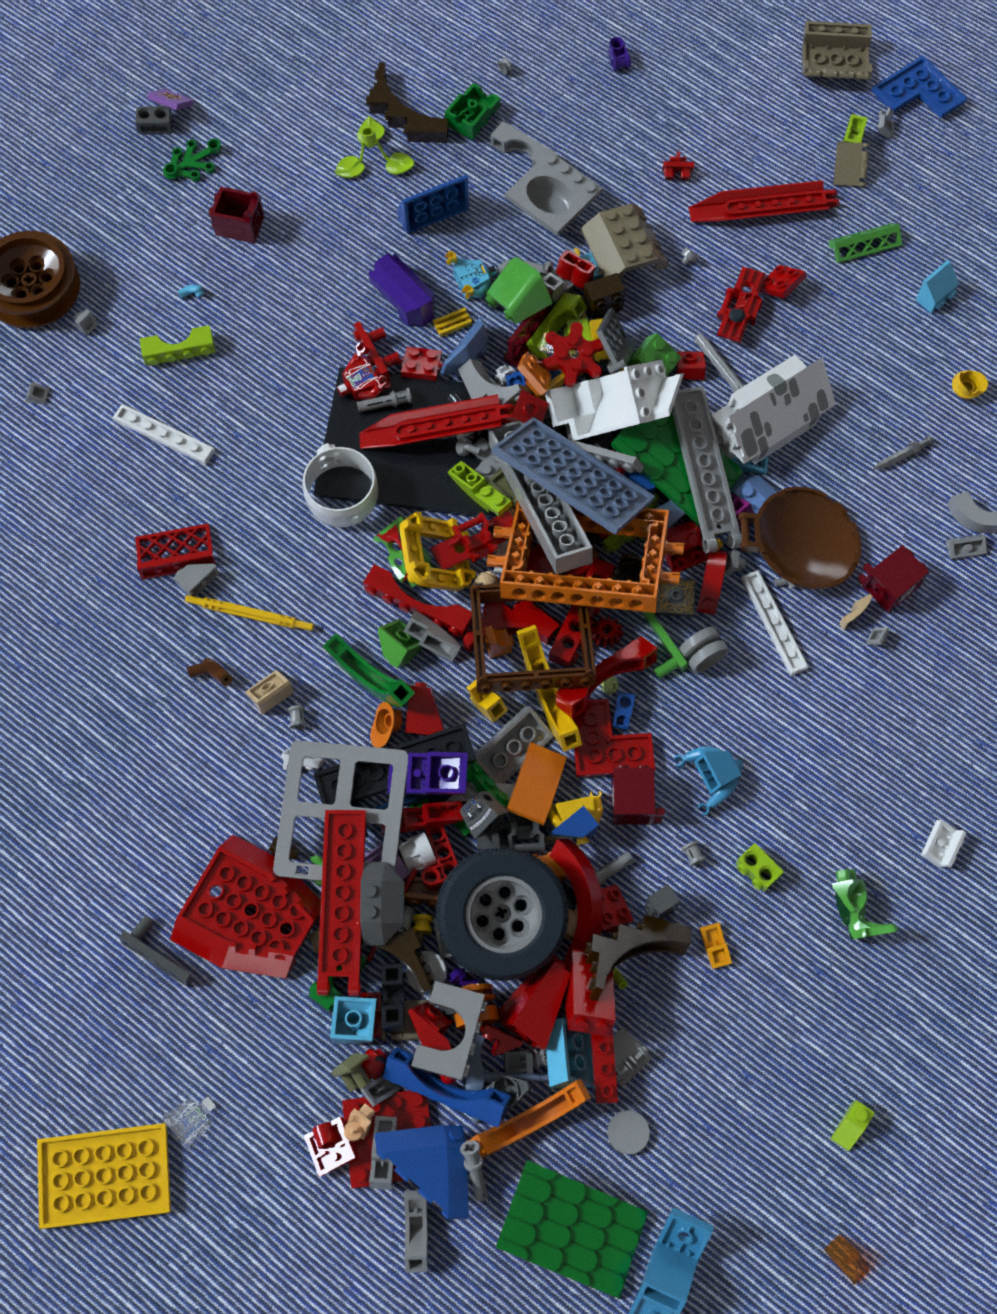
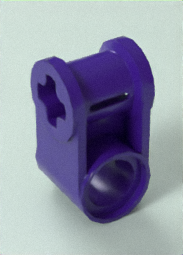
M613 37L609 42L608 51L613 71L622 67L630 68L631 60L623 39Z

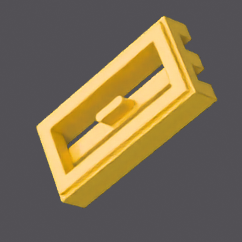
M462 308L434 319L433 325L439 336L442 337L472 325V320L469 318L466 309Z

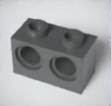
M167 106L136 107L135 124L138 133L172 134L173 115L171 108Z
M667 884L647 898L646 909L644 910L648 916L663 919L677 909L680 900L669 884Z

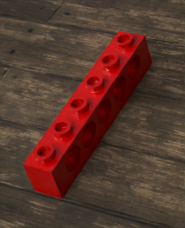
M594 558L585 577L611 578L612 580L613 575H615V565ZM577 605L571 606L549 652V661L566 668H570L572 663L576 664L579 657L577 652L579 647H581L580 631L574 632L572 630L574 627L579 628ZM588 606L590 628L594 624V615H599L601 607ZM570 643L573 647L566 648L564 644Z

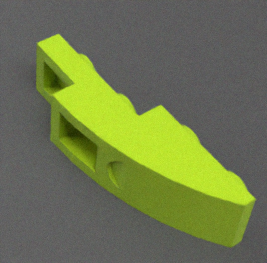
M460 461L448 471L450 477L460 488L487 512L492 511L500 517L513 506L510 499L490 486L482 475L464 462Z

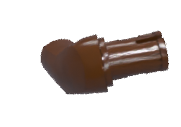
M204 658L205 660L202 663L187 666L190 679L207 673V675H210L215 681L225 687L232 682V676L212 658Z

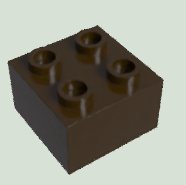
M617 273L584 284L583 301L587 306L586 312L590 320L603 318L608 309L611 308L614 309L615 313L623 310L625 288Z

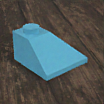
M335 996L330 1034L332 1043L360 1044L372 1042L377 999Z

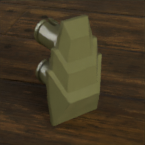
M354 1053L336 1066L331 1074L335 1077H341L349 1092H352L357 1087L361 1089L371 1082L361 1067L362 1062L368 1059L369 1055Z

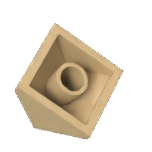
M275 670L245 693L263 715L293 694L294 691L289 680Z

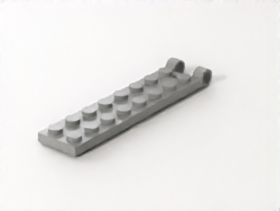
M704 386L680 389L672 408V414L703 536V550L705 553L716 552L718 544L715 535L728 533L727 542L731 549L740 548L742 536Z

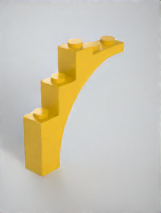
M532 625L516 631L524 658L525 670H550L536 626ZM535 689L538 703L546 714L549 729L562 750L565 752L581 746L582 742L577 726L571 717L556 706V692L558 689Z

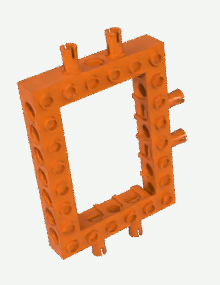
M517 502L512 527H494V538L509 539L505 556L488 554L487 567L503 568L500 579L501 598L656 613L660 584L671 583L679 585L680 572L663 571L664 555H683L684 543L667 542L666 540L669 510L646 508L616 534L646 538L640 582L611 580V578L598 579L592 578V576L577 577L572 576V574H568V576L556 575L551 572L549 574L535 573L534 571L526 572L534 531L519 502ZM570 505L584 532L615 535Z

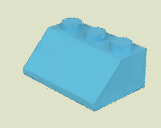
M565 1018L555 1020L546 1047L549 1087L564 1089L581 1079L586 1088H594L591 1034L568 1030V1023Z

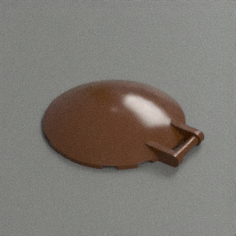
M807 487L785 488L780 492L772 494L762 504L757 514L742 512L738 515L742 533L741 550L761 553L767 564L779 576L794 585L807 589H828L848 579L860 560L861 539L855 522L851 521L846 514L848 511L838 501L835 503L826 497L827 494ZM749 523L754 524L755 542L750 541Z

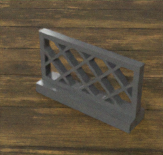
M611 308L608 309L596 333L610 358L607 368L610 373H613L627 366L637 341L635 337L628 339L614 309Z

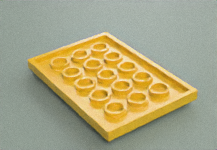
M167 1123L37 1139L39 1229L171 1213Z

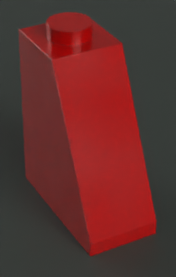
M415 682V686H410L415 694L408 701L405 732L430 735L445 730L432 688L427 687V683Z

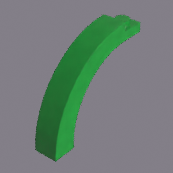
M337 633L322 646L343 671L383 702H388L394 707H402L415 694L402 679H392L371 666Z

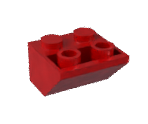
M688 521L668 529L667 542L684 543L683 555H664L671 572H679L706 561L707 558L702 547V538L697 525Z

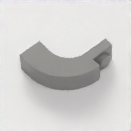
M969 491L951 496L947 506L953 517L962 526L978 533L988 534L997 532V511L988 512L979 508L974 503Z
M404 1191L405 1273L427 1272V1200L418 1191Z

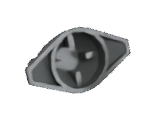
M504 1075L496 1078L486 1089L494 1088L511 1095L508 1107L510 1108L521 1101L526 1093L531 1090V1084L516 1077Z

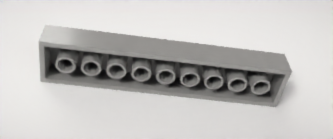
M514 421L501 427L488 429L491 450L494 445L524 423ZM494 455L555 574L591 564L592 546L570 505Z

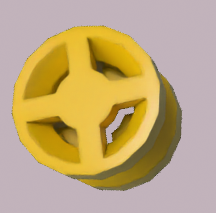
M426 914L413 915L415 925L412 928L417 929V931L420 930L423 935L432 934L430 926L433 922V916Z

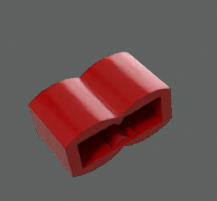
M566 250L559 257L556 273L561 278L569 280L577 287L584 289V284L592 281L596 266L588 260L581 259L574 252Z

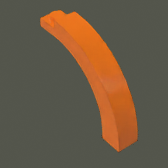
M579 1079L539 1104L501 1123L499 1128H490L468 1141L473 1140L479 1143V1155L483 1159L565 1116L591 1099L584 1083Z

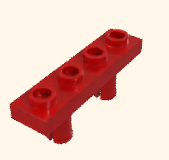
M360 321L354 323L355 331L353 335L356 342L360 341L364 343L363 348H369V353L367 354L368 362L371 366H374V371L378 377L384 375L388 377L386 381L390 382L387 368L401 361L397 352L382 358L376 351L373 343L386 338L383 327L368 333L364 330Z
M612 1029L610 1037L591 1034L595 1104L618 1102Z

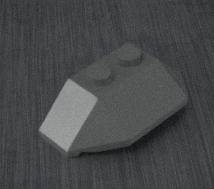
M365 862L361 878L360 925L364 946L386 945L404 925L405 882L386 862Z

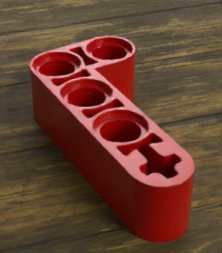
M444 826L423 829L437 862L435 866L425 869L422 874L423 886L429 891L441 889L444 880L447 878L445 872L453 870L458 865ZM434 834H439L442 836L438 840L432 838ZM447 852L449 855L442 858L439 856V853ZM433 876L436 878V881L430 883L426 881V878Z

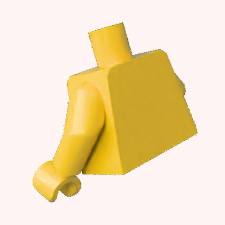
M591 791L588 797L557 803L555 806L552 802L547 815L550 822L555 827H558L584 806L599 824L603 814L602 792L599 791L598 796H593ZM586 836L583 839H576L578 845L590 843Z

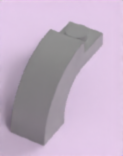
M551 272L543 278L546 288L552 291L551 300L555 303L559 301L564 292L569 293L576 287L571 281L565 280L560 276L557 277Z

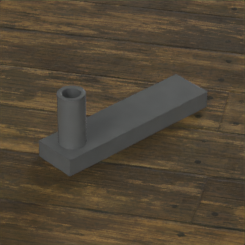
M144 916L130 934L123 931L119 936L121 944L186 987L192 982L190 973L140 941L154 924L148 917Z

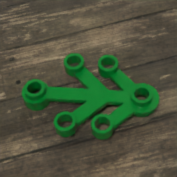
M210 139L207 142L206 149L192 156L193 151L197 150V143L195 140H188L183 162L178 164V160L183 157L182 150L174 148L172 150L171 162L166 164L163 169L164 177L169 180L176 179L177 177L191 178L193 182H198L201 179L199 171H186L183 169H202L207 174L214 173L215 167L212 162L203 163L197 161L210 154H219L222 149L221 143L218 139Z

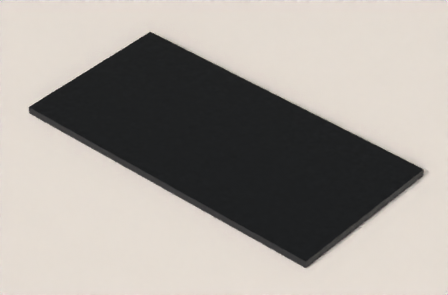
M339 367L324 444L329 443L330 445L334 444L335 447L354 449L369 460L377 476V505L477 517L482 512L486 519H492L497 516L492 511L487 512L476 503L448 474V471L460 461L473 470L482 462L472 453H469L467 456H460L457 453L455 446L459 439H457L456 435L448 436L447 439H431L392 447L360 449L359 433L390 414L451 403L448 397L453 392H457L463 400L471 399L464 382L441 379L431 381L401 377V374L389 373L391 386L388 389L383 388V392L377 397L390 395L391 391L400 392L409 388L413 404L405 403L398 405V407L391 405L359 413L357 401L364 400H355L351 393L341 396L337 390L338 386L344 384L342 373L345 368ZM383 401L377 402V403L368 404V406H369V405H373V404L382 403ZM566 427L554 430L568 439ZM611 431L615 439L618 436V434L614 433V431ZM476 432L464 437L472 441L471 445H474L479 440ZM586 438L576 440L581 443L593 445L589 441H587ZM610 445L607 449L611 450L614 448ZM348 466L334 467L317 477L313 494L314 497L360 502L370 491L372 481L359 469Z

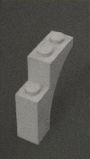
M469 359L458 369L471 399L498 394L500 405L511 403L516 406L521 390L531 394L529 387L516 384L508 387L498 385L490 378L480 361Z

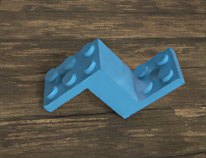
M672 1207L652 1249L641 1287L628 1314L681 1313L688 1298L698 1260L713 1232V1225ZM681 1232H685L689 1234V1236H685Z

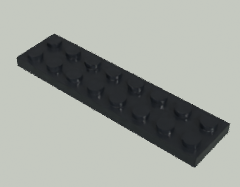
M465 723L387 748L404 750L407 754L427 752L468 753V764L477 762ZM358 762L356 764L351 803L388 791L389 764ZM340 764L313 773L322 804L332 805L335 803Z

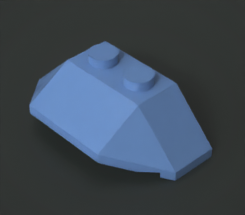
M481 317L478 318L445 360L440 373H459L458 369L469 359L479 361V356L483 357L488 350L486 345L489 338Z
M759 475L741 476L730 490L734 495L751 503L753 513L756 514L762 504L772 494L777 493Z

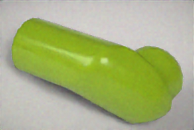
M614 968V982L619 989L626 988L628 985L627 981L620 971Z

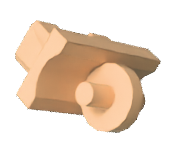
M364 1104L359 1111L354 1108L350 1113L348 1123L344 1127V1137L353 1142L360 1138L364 1139L368 1134L372 1122L371 1117L375 1111L367 1104Z

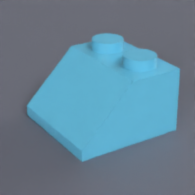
M949 260L923 281L916 301L930 313L936 309H941L948 298L951 300L957 294L956 289L959 282Z

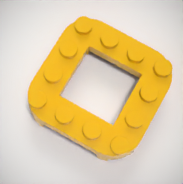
M415 512L400 523L404 563L410 583H416L422 587L454 592L461 591L471 584L476 572L470 570L469 560L450 567L451 570L430 567V563L424 562L420 536L448 540L455 536L452 526L459 525L457 524V519L451 518L446 521L422 516L421 512ZM463 531V532H461V534H462L463 536H465V535H468V536H469L468 531H465V532ZM462 545L454 547L457 553H462L465 550Z

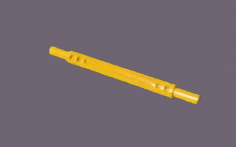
M190 595L185 597V602L200 605L202 608L292 629L296 627L313 631L314 628L313 623L296 620L295 617L207 597L204 599Z

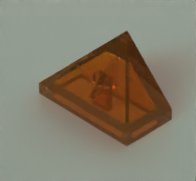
M840 1234L823 1249L854 1285L870 1271L860 1252Z

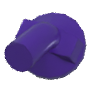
M457 967L449 975L451 977L449 982L456 985L466 986L478 983V979L465 978L467 975L465 974L464 967L461 970Z

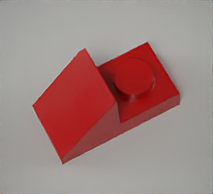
M482 1021L480 1030L483 1033V1037L491 1041L496 1039L490 1051L493 1056L522 1046L523 1041L519 1037Z

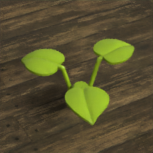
M368 116L357 132V138L361 142L359 160L355 156L344 157L337 164L334 173L343 178H355L361 175L365 170L364 164L361 163L365 146L368 148H372L375 145L378 146L385 160L388 161L385 165L386 170L391 174L399 175L413 168L415 164L413 159L404 153H393L390 158L387 157L379 143V140L385 134V130L381 124Z

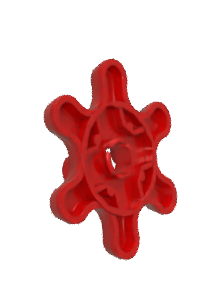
M579 322L572 323L570 334L566 337L559 336L554 331H550L545 335V341L553 347L554 353L552 356L543 359L542 368L548 371L555 368L561 369L564 372L563 383L569 388L576 385L577 376L582 372L588 373L593 378H598L602 374V369L593 361V356L595 353L603 351L604 347L600 339L593 341L584 339V328ZM577 350L579 356L572 358L569 355V351Z

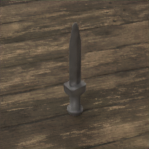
M926 436L924 440L918 443L916 441L910 442L906 448L879 462L874 467V470L889 467L910 455H918L922 448L932 446L934 439L931 436Z

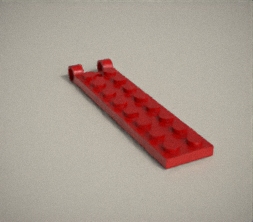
M325 810L317 976L318 996L329 995V977H349L348 996H360L362 945L360 902L361 878L365 864L366 810ZM341 965L342 970L338 971L337 966Z

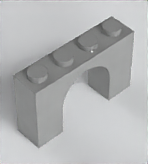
M435 981L429 1003L458 1013L465 1024V1036L457 1047L448 1051H440L417 1044L411 1066L462 1081L463 1076L467 1077L470 1064L466 1062L468 1055L473 1056L476 1043L472 1042L474 1034H479L482 1022L478 1021L480 1013L484 1014L487 1001L484 1000L485 995Z

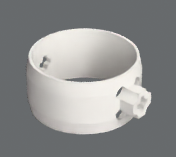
M329 443L321 445L317 450V455L311 459L304 471L302 488L306 504L313 515L321 522L333 527H349L362 522L373 511L378 498L377 476L369 460L360 452L351 448L335 447L334 444L330 445ZM334 467H353L361 470L371 479L372 485L366 497L358 504L349 508L330 509L318 504L309 495L315 479L326 470Z

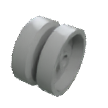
M713 626L695 633L679 648L683 657L690 659L688 665L694 673H699L712 667L722 660L730 650L723 640H719L720 635Z

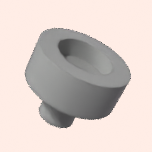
M685 247L681 252L684 255L681 262L685 265L689 261L695 263L699 258L688 247Z

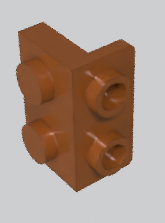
M414 877L405 893V902L413 906H419L420 903L428 904L429 907L436 908L440 889L429 891L423 886L422 877ZM426 878V881L431 883L436 881V879Z

